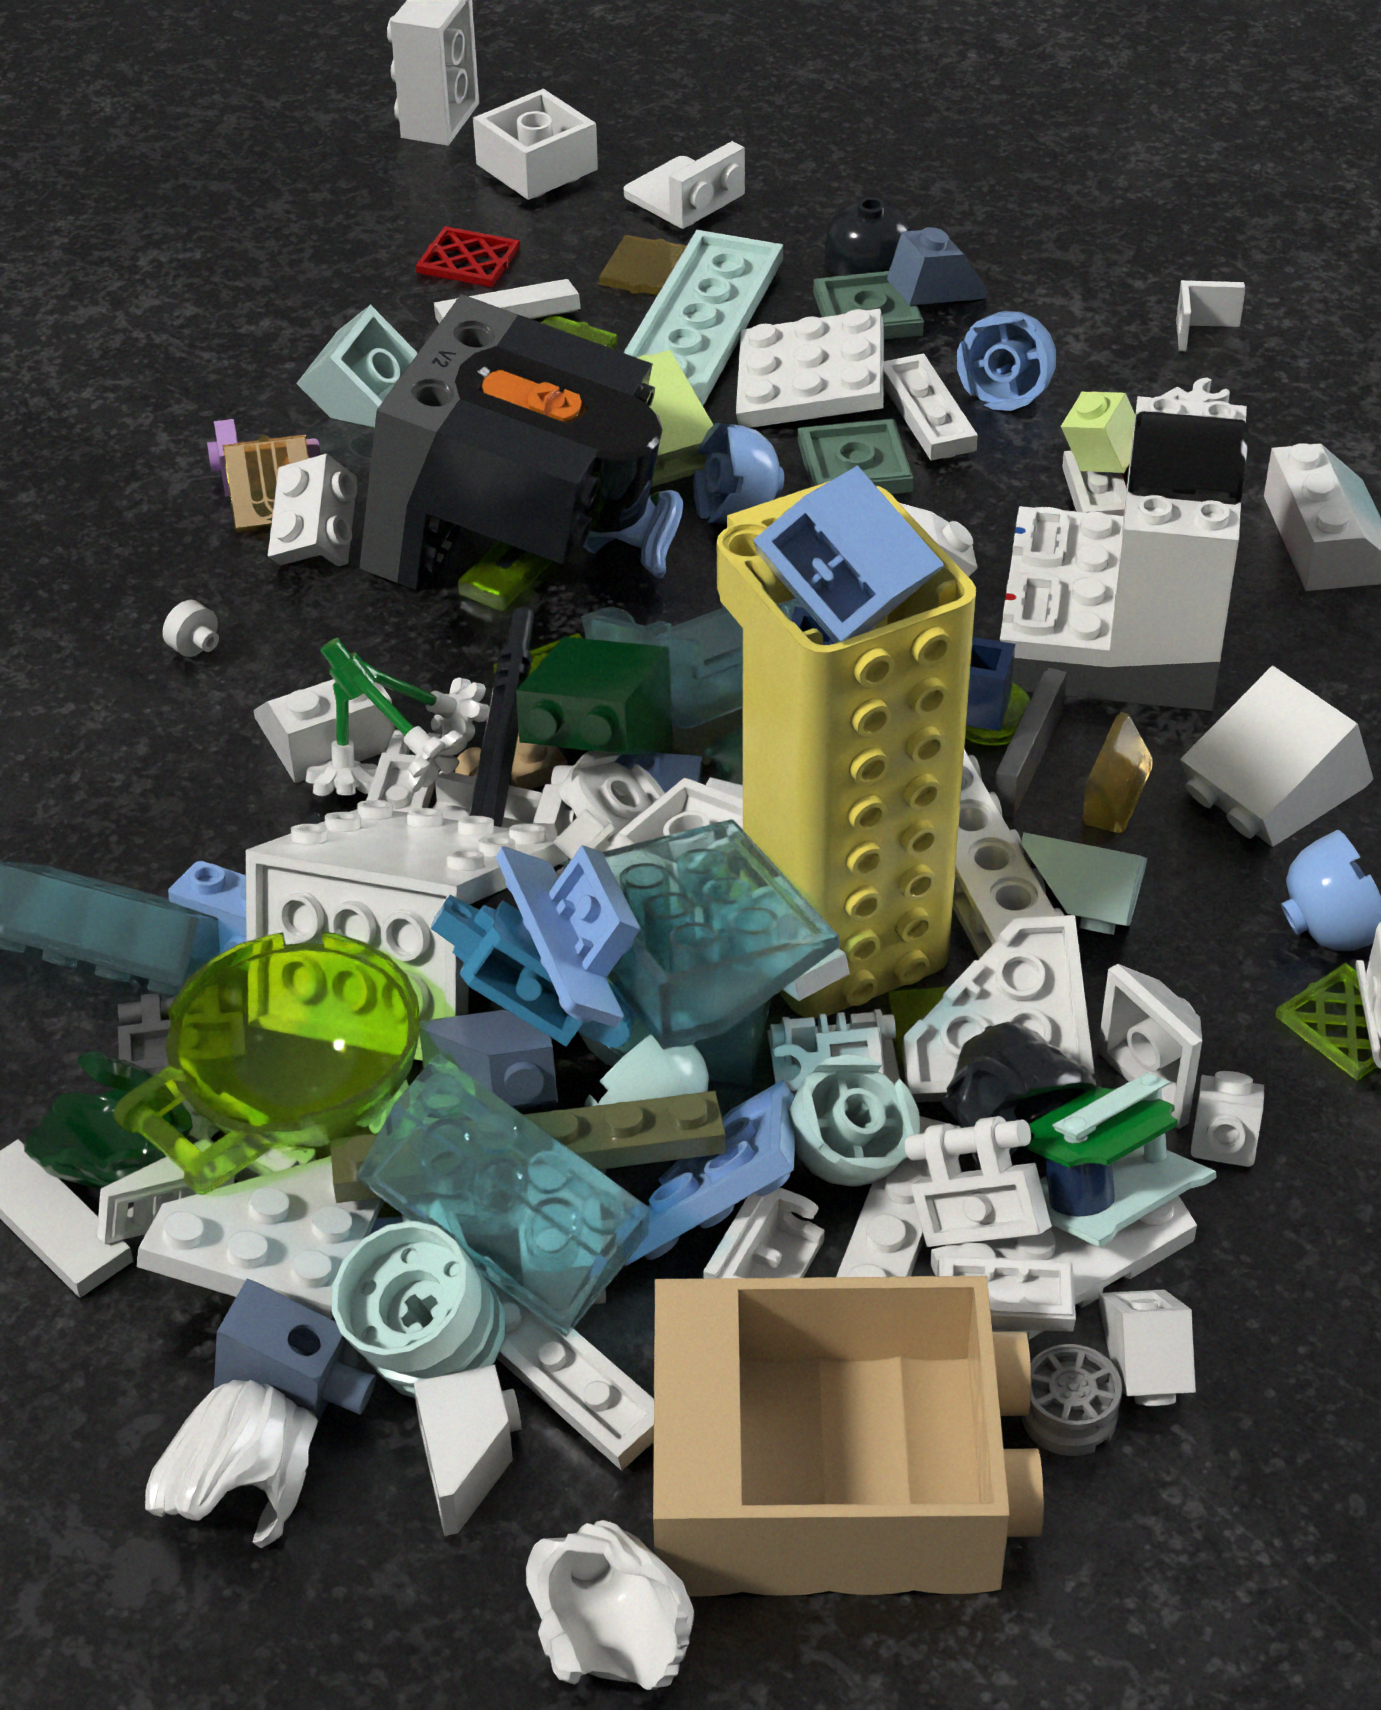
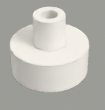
M196 600L183 601L168 614L163 625V639L167 645L186 657L196 656L202 651L210 652L219 642V636L216 633L218 627L217 617L213 611Z

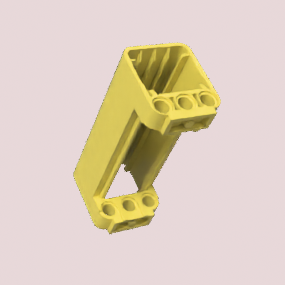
M828 482L727 515V528L719 534L717 539V590L720 595V601L743 628L742 844L720 863L719 909L722 913L771 888L806 910L809 931L846 953L849 975L799 1001L770 979L794 1012L806 1018L814 1017L816 1019L819 1014L829 1016L851 1006L862 1005L876 996L901 986L917 983L924 977L943 969L949 960L976 587L972 580L887 490L876 486L943 562L944 567L876 625V629L846 639L842 643L838 642L831 645H823V635L818 629L814 628L802 632L796 623L792 622L777 605L795 597L757 554L753 540L805 495Z

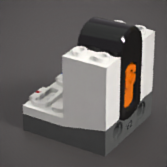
M1138 396L1124 516L1107 515L1102 512L1064 511L1051 507L1033 508L1019 506L1000 635L1001 642L1016 644L1012 690L1034 693L1044 671H1047L1048 668L1067 672L1065 696L1213 711L1239 542L1241 499L1248 447L1249 426L1246 423L1247 406L1231 405L1223 401L1207 403L1176 400L1168 396L1154 398Z

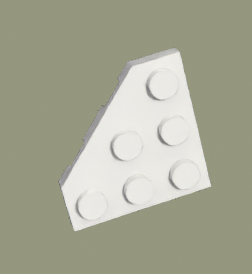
M1075 915L1014 918L999 934L998 940L978 961L975 960L946 990L942 1000L923 1020L919 1019L904 1035L902 1051L905 1084L909 1088L915 1103L941 1101L947 1095L946 1088L953 1078L963 1044L975 1035L981 1034L987 1026H994L1004 1022L1018 1023L1038 1032L1048 1044L1066 1051L1078 1064L1084 1065L1091 1074H1094Z
M331 1156L163 1203L138 1248L136 1267L237 1297L248 1278L331 1319L333 1316L331 1311L332 1285L344 1258L355 1246L370 1234L386 1197L336 1203Z

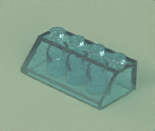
M0 861V949L24 953L26 945L44 950L42 960L69 967H77L78 960L96 964L95 975L124 982L130 981L131 974L149 979L147 989L171 996H183L184 988L208 987L221 967L218 918L172 903L167 897L48 865Z
M439 1053L435 1055L394 1103L356 1175L359 1182L411 1221L438 1226L460 1245L472 1260L474 1267L481 1271L485 1277L565 1337H567L637 1250L649 1232L650 1208Z

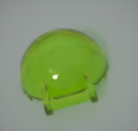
M322 931L323 944H286L284 933L281 932L240 943L213 957L187 979L167 1010L171 1021L165 1048L169 1066L126 1094L118 1102L114 1110L115 1122L126 1132H139L184 1172V1182L199 1195L212 1192L269 1150L297 1152L319 1149L330 1145L331 1140L349 1137L368 1126L391 1105L403 1086L413 1065L420 1034L417 995L407 974L387 954L364 941ZM184 1100H187L194 1110L212 1127L225 1134L224 1137L203 1152L161 1117Z

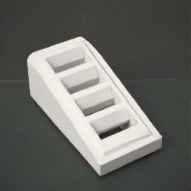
M205 1138L101 1188L97 1238L104 1244L146 1234L163 1203L234 1184V1164ZM134 1202V1207L128 1209V1203Z

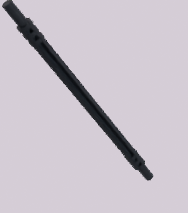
M519 607L513 611L507 646L499 653L469 816L492 818L496 827H502L519 736L516 690L530 675L532 655L528 649L535 615L532 610L525 607ZM422 1061L419 1083L423 1086L419 1114L421 1118L434 1119L429 1114Z

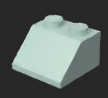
M370 304L335 333L296 384L330 418L375 428L378 407L418 353Z

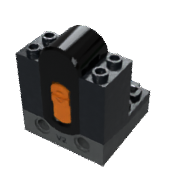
M461 294L376 411L359 569L416 590L426 575L434 578L437 577L455 550L457 539L461 535L463 527L564 564L574 546L581 548L584 545L590 531L596 533L618 532L635 525L646 511L663 431L659 416L651 408L655 395V387L649 385L653 363Z

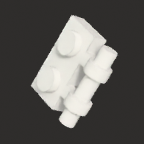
M1001 1116L982 1118L976 1122L975 1126L958 1129L950 1123L928 1126L925 1133L907 1136L905 1152L908 1158L912 1161L927 1159L931 1176L922 1177L911 1184L927 1247L1039 1235L1052 1227L1036 1163L1012 1166L1009 1154L1010 1148L1027 1146L1031 1140L1030 1127L1024 1119L1006 1122ZM977 1152L982 1170L961 1172L958 1160L959 1155Z

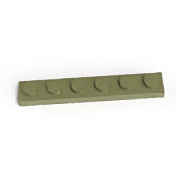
M716 1091L335 1138L330 1139L336 1203L725 1154L726 1134Z

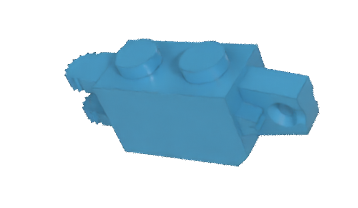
M449 895L435 915L431 929L455 946L452 953L464 962L460 975L470 988L546 1035L551 1036V1038L564 1046L569 1044L577 1031L595 1042L600 1041L602 1046L606 1045L608 1049L611 1047L617 1049L618 1046L624 1047V1043L629 1042L633 1031L631 1028L637 1015V1005L633 1004L634 999L631 1000L629 995H623L622 990L609 983L624 1014L618 1026L612 1027L593 1020L591 1022L576 1020L561 1007L559 996L547 970L541 964L540 954L530 932L523 924V917L518 909L502 900L496 910L486 905H483L478 910L462 900Z

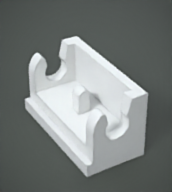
M780 1187L765 1196H757L756 1193L751 1194L745 1200L704 1269V1279L803 1278L824 1242V1229L809 1221L796 1218L791 1212L797 1213L804 1218L813 1219L819 1207L810 1199Z

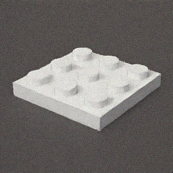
M855 309L841 315L821 318L811 316L795 322L776 325L759 324L750 329L741 330L736 403L738 424L752 428L883 408L884 323L881 309L867 311Z

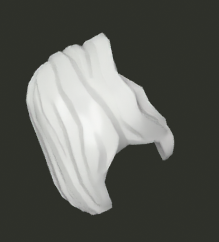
M232 1380L229 1383L220 1385L213 1389L189 1415L152 1469L146 1486L145 1509L159 1517L164 1516L166 1513L170 1515L179 1513L187 1519L200 1521L212 1511L227 1491L239 1486L254 1485L266 1492L269 1501L260 1517L252 1543L260 1548L270 1544L283 1534L284 1522L290 1517L299 1498L306 1475L305 1469L308 1466V1449L318 1423L315 1413L304 1407H297L292 1400L286 1398L283 1393L268 1384H259L253 1380Z
M605 1520L597 1521L594 1525L586 1523L581 1526L577 1533L568 1534L565 1538H543L534 1545L526 1566V1585L542 1619L538 1635L545 1657L551 1659L553 1672L558 1679L575 1685L579 1682L582 1675L589 1673L599 1678L637 1683L646 1690H657L659 1687L671 1685L673 1678L678 1675L679 1662L686 1655L694 1621V1609L683 1581L647 1548L639 1538L622 1530L618 1525Z

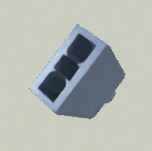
M248 1278L217 1330L214 1389L232 1380H253L259 1384H268L283 1393L286 1398L292 1400L297 1407H304L314 1412L318 1422L329 1402L357 1414H362L373 1392L376 1375L343 1363L346 1339L340 1333L335 1321Z

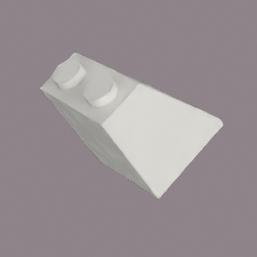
M1273 665L1180 759L1188 779L1185 787L1194 799L1207 808L1215 804L1227 813L1228 821L1242 835L1251 839L1256 834L1272 847L1367 787L1373 780L1358 723Z

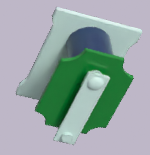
M1146 1072L1119 1088L1108 1089L1097 1086L1029 1124L1034 1138L1027 1145V1149L1045 1157L1047 1176L1040 1179L1051 1225L1097 1247H1101L1113 1240L1118 1231L1190 1188L1203 1186L1216 1179L1215 1170L1167 1150L1165 1133L1178 1126V1120L1171 1116V1113L1175 1111L1174 1105L1162 1100V1088L1169 1085L1170 1081Z

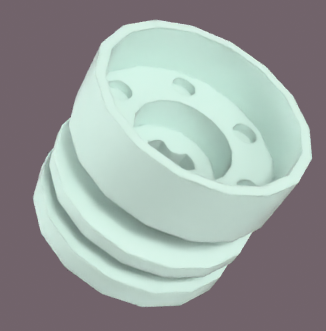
M409 1221L386 1225L368 1235L344 1258L332 1285L331 1311L340 1333L366 1358L367 1362L377 1373L402 1395L415 1398L413 1383L415 1381L492 1365L505 1338V1310L496 1290L485 1279L481 1271L474 1267L472 1260L460 1245L438 1226Z

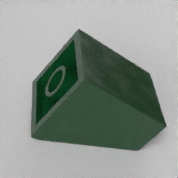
M564 636L516 690L520 743L626 755L670 753L673 749L669 647Z

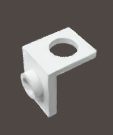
M1181 280L1176 316L1179 351L1187 350L1190 326H1240L1245 295L1244 282Z

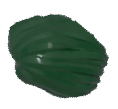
M94 1051L80 1056L77 1064L96 1082L113 1087L114 1089L98 1095L80 1092L60 1094L51 1106L50 1115L42 1119L40 1127H35L30 1132L25 1142L24 1152L48 1174L100 1190L183 1149L185 1139L188 1137L193 1124L191 1115L181 1100L168 1092L160 1079L148 1073L141 1066L126 1060L110 1059L100 1051Z

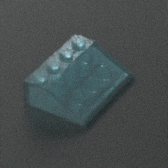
M733 819L602 852L641 928L631 948L626 954L621 956L608 974V978L663 1050L689 1046L698 1040L723 1034L839 948V935ZM571 860L564 861V870Z

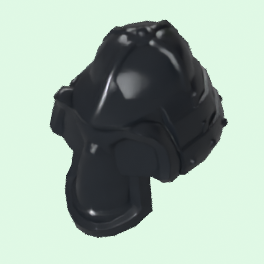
M1004 1022L994 1026H987L981 1034L975 1035L963 1044L953 1078L946 1088L947 1095L941 1102L958 1121L960 1128L975 1126L979 1119L997 1116L1003 1117L1006 1122L1024 1119L1030 1124L1095 1088L1097 1076L1091 1074L1084 1065L1078 1064L1066 1051L1048 1044L1038 1032L1018 1023ZM1018 1147L1010 1148V1158ZM977 1152L971 1153L976 1164L975 1170H982Z

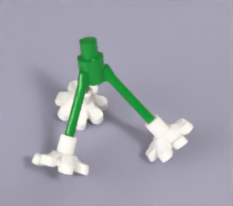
M339 638L329 641L321 648L320 652L332 666L329 673L335 680L333 690L336 699L337 740L332 742V761H325L320 766L309 767L307 769L306 782L314 783L313 793L319 796H327L335 788H337L336 792L339 795L355 794L356 789L362 793L369 794L377 765L356 762L354 760V742L349 740V700L364 694L405 736L403 742L416 755L415 761L408 767L411 774L407 779V783L412 791L417 792L422 786L424 788L431 785L437 779L439 770L445 774H450L459 765L460 760L453 755L460 753L474 737L475 727L472 721L484 722L487 719L489 706L479 703L486 692L485 685L476 682L471 684L468 679L456 678L452 681L449 694H443L437 690L429 693L375 669L365 661H362L356 652L350 654ZM377 683L426 704V709L436 714L431 720V728L437 734H441L442 738H431L420 726L413 727L380 693L374 684Z

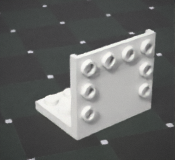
M368 800L359 802L357 809L354 811L328 813L325 815L324 822L295 825L291 827V834L247 849V1025L423 1061L418 1021L468 1015L469 986L460 975L464 962L452 953L455 946L431 929L435 915L449 895L470 905L507 888L505 877L495 857L502 846L548 861L553 867L568 861V857L553 843L558 836L545 834V827L535 824H518L510 828L494 826V820L489 817L466 816L458 820L443 818V812L438 809L416 808L407 812L393 810L391 802Z

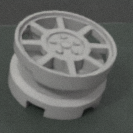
M1057 1345L1039 1353L1030 1362L1031 1401L1029 1415L1021 1416L1026 1432L1039 1446L1052 1453L1064 1456H1081L1095 1452L1096 1445L1105 1439L1109 1441L1116 1429L1122 1393L1121 1378L1116 1367L1100 1352L1082 1345ZM1063 1356L1077 1357L1076 1362H1059L1057 1358ZM1084 1359L1096 1363L1101 1370L1096 1371L1084 1365Z

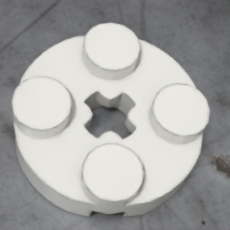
M589 751L570 769L567 778L559 787L561 799L572 808L577 817L587 809L604 827L609 823L614 825L616 828L613 834H615L665 794L658 782L638 764H635L631 770H628L623 765L615 762L620 754Z

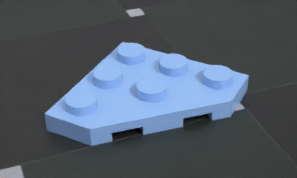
M784 1079L731 1109L722 1118L726 1134L725 1154L679 1159L658 1179L662 1186L652 1194L649 1199L650 1204L646 1208L640 1202L633 1203L616 1219L613 1235L615 1251L625 1266L643 1256L647 1260L660 1257L678 1242L681 1234L699 1224L702 1228L716 1225L733 1211L734 1204L753 1193H756L757 1196L768 1195L788 1180L790 1172L794 1170L795 1132L792 1128L788 1111L795 1096Z

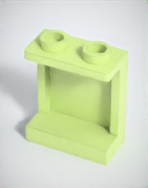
M671 350L638 357L653 363L649 385L655 387V395L645 417L642 416L641 425L647 427V435L638 456L630 454L618 476L631 482L638 491L693 475L695 470L704 471L707 455L698 454L701 442L707 431L713 426V423Z

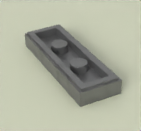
M1048 668L1047 671H1044L996 771L995 793L1000 801L1003 816L1014 818L1062 716L1067 672L1053 668Z

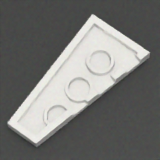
M1177 1196L1118 1231L1113 1240L1101 1247H1097L1052 1225V1227L1039 1235L949 1244L932 1249L930 1266L935 1276H937L939 1255L1073 1262L1075 1305L1078 1304L1083 1308L1097 1300L1099 1293H1103V1288L1124 1276L1127 1279H1132L1192 1243L1195 1239L1197 1224L1181 1198ZM992 1328V1332L1025 1331L1028 1340L1044 1331Z

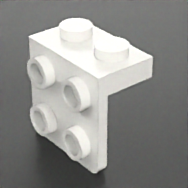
M731 141L696 161L687 156H678L624 186V197L641 208L684 229L745 194V147Z

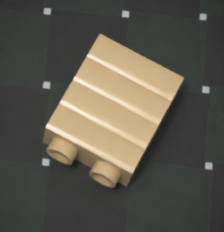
M987 1276L655 1279L654 1551L655 1555L683 1581L688 1596H718L738 1592L793 1596L825 1591L855 1595H883L913 1590L939 1594H972L1001 1589L1007 1537H1040L1042 1534L1044 1511L1043 1477L1038 1449H1003L1000 1416L1029 1415L1031 1401L1030 1352L1028 1337L1025 1331L992 1332Z

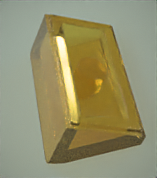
M1120 712V715L1116 716L1086 782L1082 817L1085 825L1115 833L1125 832L1153 768L1152 756L1130 715Z

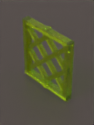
M1344 963L1316 983L1308 984L1307 989L1279 1006L1275 1017L1357 1081L1378 1066L1375 1064L1373 1056L1365 1062H1360L1357 1058V1049L1371 1050L1370 1040L1356 1039V1026L1367 1027L1365 1017L1355 1016V1004L1363 1005L1361 995L1354 994V986L1360 990L1357 971L1347 963ZM1338 981L1345 982V994L1324 992V990ZM1309 1000L1316 1001V1013L1294 1011ZM1324 1002L1346 1003V1016L1325 1014ZM1305 1022L1317 1023V1032ZM1325 1024L1347 1025L1348 1038L1326 1036ZM1336 1047L1348 1048L1349 1057Z

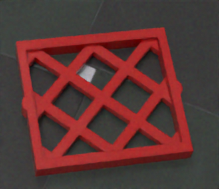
M445 226L433 243L428 245L427 251L416 264V273L493 287L504 270L508 269V264L520 249V240ZM446 239H451L454 243L442 246ZM477 244L482 247L481 250L469 252L466 248ZM459 250L462 254L451 258L446 255L447 252ZM508 250L505 253V255L501 258H498V256L495 254L497 252ZM436 255L441 259L440 261L429 263ZM486 255L491 259L479 264L475 260V258ZM468 261L471 265L457 269L454 264ZM495 267L491 274L486 275L483 271L484 269Z

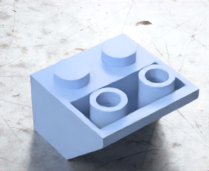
M858 465L805 495L753 540L760 558L834 643H842L846 639L870 631L944 567L943 562Z

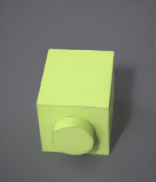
M1081 392L1061 425V429L1080 471L1125 473L1130 464L1135 413L1126 393Z

